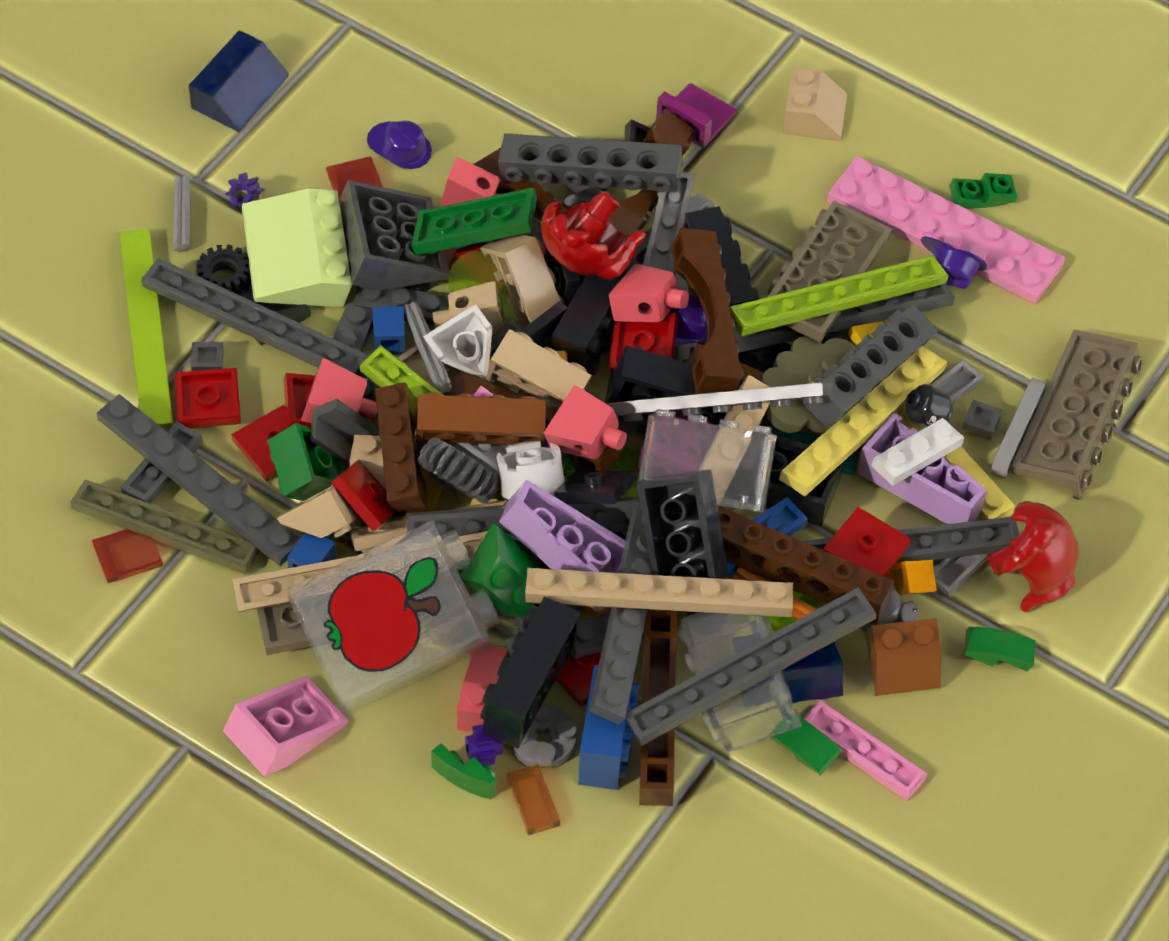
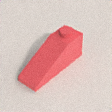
M476 643L458 702L457 730L472 732V726L483 724L484 720L480 718L485 703L482 702L488 685L490 683L495 685L499 679L497 671L504 657L508 655V648Z

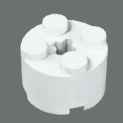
M541 441L522 442L505 448L506 454L503 456L500 452L497 454L501 494L506 499H510L526 479L553 496L554 492L564 482L560 447L556 444L550 443V448L541 447Z

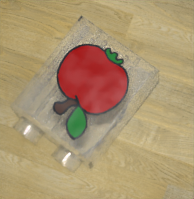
M432 520L288 588V600L344 716L487 649L491 640L487 630L499 625V619L485 590L480 589L469 595L458 571L471 564L464 545L455 530L440 536Z

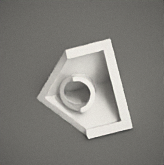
M476 304L423 336L439 361L473 376H478L484 381L486 380L490 361L492 326Z

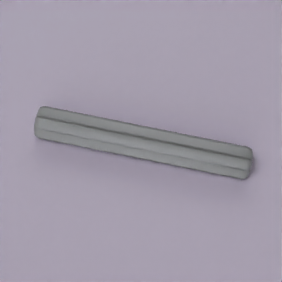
M416 302L405 304L403 307L404 315L434 388L441 393L444 391L449 392L452 386L444 364L439 361L423 338L430 330L420 306Z

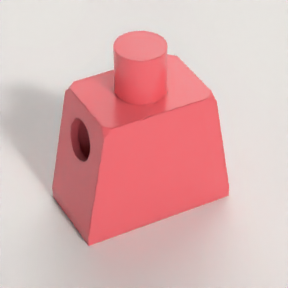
M456 157L447 178L440 206L499 195L496 192L500 179L498 176Z
M634 264L609 293L613 320L660 322L672 308L685 309L689 302V294L685 290H678L676 275L673 272Z
M322 358L301 421L312 423L313 409L336 398L362 417L374 421L377 415V403L363 398L367 386V381L364 378Z
M576 385L572 387L544 431L549 447L550 443L558 445L563 453L594 460L600 457L606 446L621 450L627 439L626 432L617 429L619 423L615 411Z

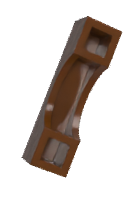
M406 382L376 388L375 394L387 502L397 517L406 516V513L429 511L426 484L417 461L415 428L417 427L416 398Z

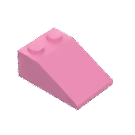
M304 676L237 703L223 732L257 770L266 777L292 765L346 726L349 720L308 676Z

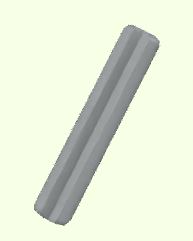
M178 175L174 179L173 244L176 251H187L190 248L191 183L187 175Z

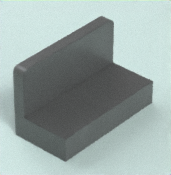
M338 398L313 409L311 441L348 467H350L354 436H378L379 428Z

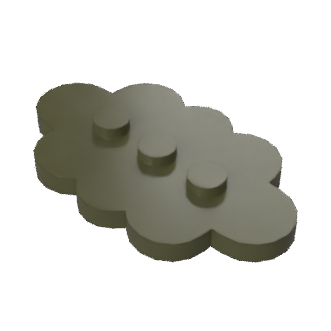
M799 337L793 342L789 351L778 354L772 368L765 371L760 381L769 387L810 384L818 376L825 379L826 377L823 375L825 371L835 362L841 365L839 360L850 349L853 348L856 352L858 350L851 342L841 338H831L822 344L809 337ZM803 399L792 400L793 406L773 407V402H770L766 410L767 418L775 428L783 432L795 433L804 426L822 434L828 430L802 403Z

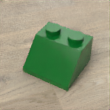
M295 423L268 440L271 451L270 457L275 465L279 478V488L284 497L304 501L332 486L331 482L346 470L344 463L311 441V427Z
M492 524L459 579L501 614L524 619L533 605L531 602H525L528 568L539 569L538 560L497 525Z

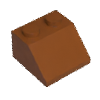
M937 618L872 625L866 631L875 696L940 688L942 650Z

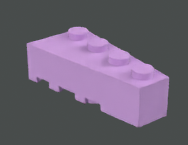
M893 412L862 448L856 473L946 524L975 521L980 515L987 490L958 465L952 466L948 463L944 456L894 486L872 467L874 457L918 432L914 428L909 430L901 423L902 418Z
M527 479L509 499L499 522L548 567L553 570L619 573L626 542L624 539ZM593 606L598 612L603 609L602 606Z

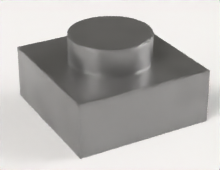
M192 342L191 371L223 369V342Z
M973 400L964 419L962 430L991 440L1001 418L1002 409Z

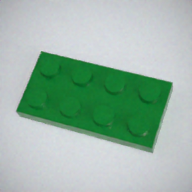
M534 188L419 211L412 241L415 255L434 254L440 250L463 248L470 244L488 243L500 238L519 237L532 232L537 202Z

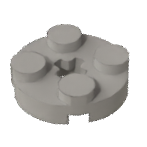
M543 703L519 749L512 747L513 754L520 763L532 769L542 770V767L552 766V769L560 767L574 753L576 726L563 711ZM547 733L551 740L549 742L543 740L539 743L536 741L537 734Z

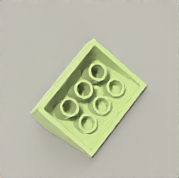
M308 188L243 203L242 213L254 302L343 307L352 283L338 191Z

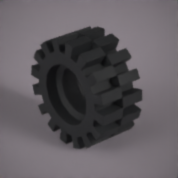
M227 244L226 249H222V245H216V251L211 247L207 249V255L205 253L200 255L196 268L198 277L235 294L251 286L248 254L246 252L242 254L241 248L237 247L233 251L232 245ZM221 269H231L236 272L227 278H219L213 275Z

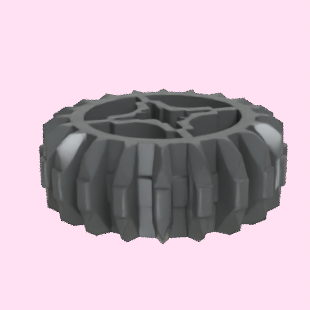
M430 438L421 449L420 456L417 459L419 466L478 502L488 503L497 492L500 483L499 475L464 452L437 438Z

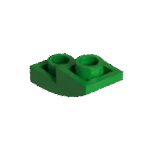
M984 173L981 180L953 178L949 185L953 203L965 209L995 207L1017 200L1012 175Z
M968 627L965 635L964 655L992 667L998 660H1001L1028 672L1034 665L1036 640L1000 629Z
M789 708L767 731L773 741L793 753L800 763L820 776L842 753L841 748Z
M442 743L431 750L432 768L446 780L480 797L492 799L496 796V775L488 765H481L474 757L464 764L456 751H449Z

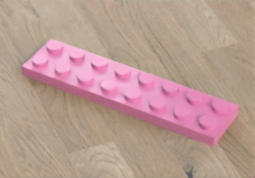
M858 156L851 162L827 195V202L832 204L833 201H836L892 228V234L922 249L929 251L921 243V238L927 236L980 257L987 263V268L983 271H977L975 275L1034 304H1037L1064 265V256Z

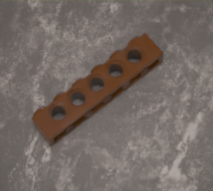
M717 505L727 562L773 582L793 583L794 591L824 604H828L859 587L876 612V619L869 623L872 625L878 624L890 601L893 580Z

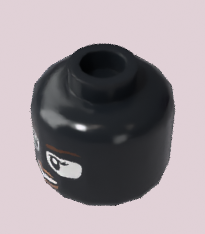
M929 384L919 385L909 392L906 397L905 404L908 418L923 427H928L942 418L948 422L952 416L953 406L950 396Z

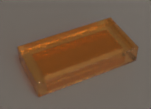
M539 764L507 773V780L527 834L531 835L560 826V818Z

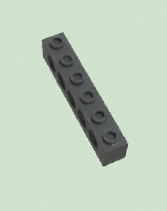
M504 133L498 159L501 179L511 182L524 181L538 182L540 184H567L569 186H596L599 188H625L628 190L639 189L658 192L679 191L684 164L681 145Z
M914 304L904 312L899 308L887 319L889 325L882 322L871 333L873 338L867 335L855 347L858 350L857 352L853 348L850 349L839 360L841 365L835 362L823 374L826 377L825 379L818 376L812 382L833 383V396L823 397V403L805 405L827 429L842 418L937 333L938 329Z

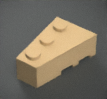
M526 235L519 237L510 236L497 239L480 247L484 256L490 254L498 269V271L493 273L497 281L504 280L511 296L507 300L522 329L557 302L561 301L566 305L563 298L557 293L554 285L556 283L555 275L547 267L543 257L545 256V249L537 238Z
M509 329L490 360L485 381L493 385L496 380L510 385V391L519 395L521 391H525L536 396L538 400H546V406L559 409L574 385L583 390L587 389L592 375L587 373V370L580 364L569 363L560 358V355L555 350L549 347L542 348L533 343V340L525 333L514 332Z

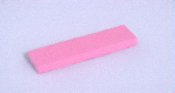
M821 699L804 717L806 721L841 748L842 753L840 755L904 800L908 801L927 779V772Z

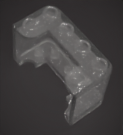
M656 409L655 415L649 414L638 482L653 476L711 469L717 505L764 512L777 435L771 434L772 428L752 425L751 431L739 429V422L721 419L719 426L707 424L708 417L688 414L687 420L676 419V412Z
M697 612L681 618L682 625L677 626L680 640L683 645H686L689 652L685 654L690 672H695L696 675L772 634L769 616ZM782 670L701 713L707 729H711L715 742H722L727 752L802 726L798 710L794 709L792 705L791 693L786 685Z

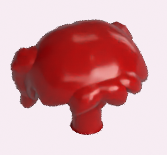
M600 191L601 194L594 196L588 203L581 202L565 211H559L561 201L550 203L542 217V238L549 253L570 272L584 276L597 275L607 280L614 279L624 272L635 255L638 246L646 238V233L642 230L625 235L611 224L608 219L620 205L606 191Z
M1024 501L1014 508L1011 517L1014 521L1025 522L1024 530L1018 537L1009 540V546L990 555L988 554V562L994 574L998 577L1004 573H1012L1017 569L1029 583L1030 592L1023 598L1020 609L1022 612H1028L1037 606L1051 603L1065 596L1074 587V570L1078 562L1079 549L1070 524L1059 512L1042 503Z

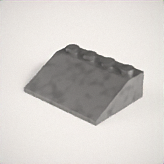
M351 180L347 181L339 199L352 285L361 288L385 290L448 279L450 273L444 250L434 254L415 255L412 248L419 211L434 208L431 197Z

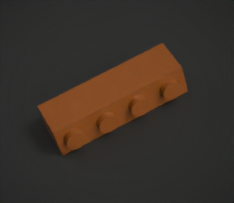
M436 392L418 395L416 443H427L430 438H437L447 444L468 443L470 445L491 444V446L541 441V447L544 446L546 400H538L532 396H525L520 399L506 398L502 395H492L490 397H474L471 394L443 396Z

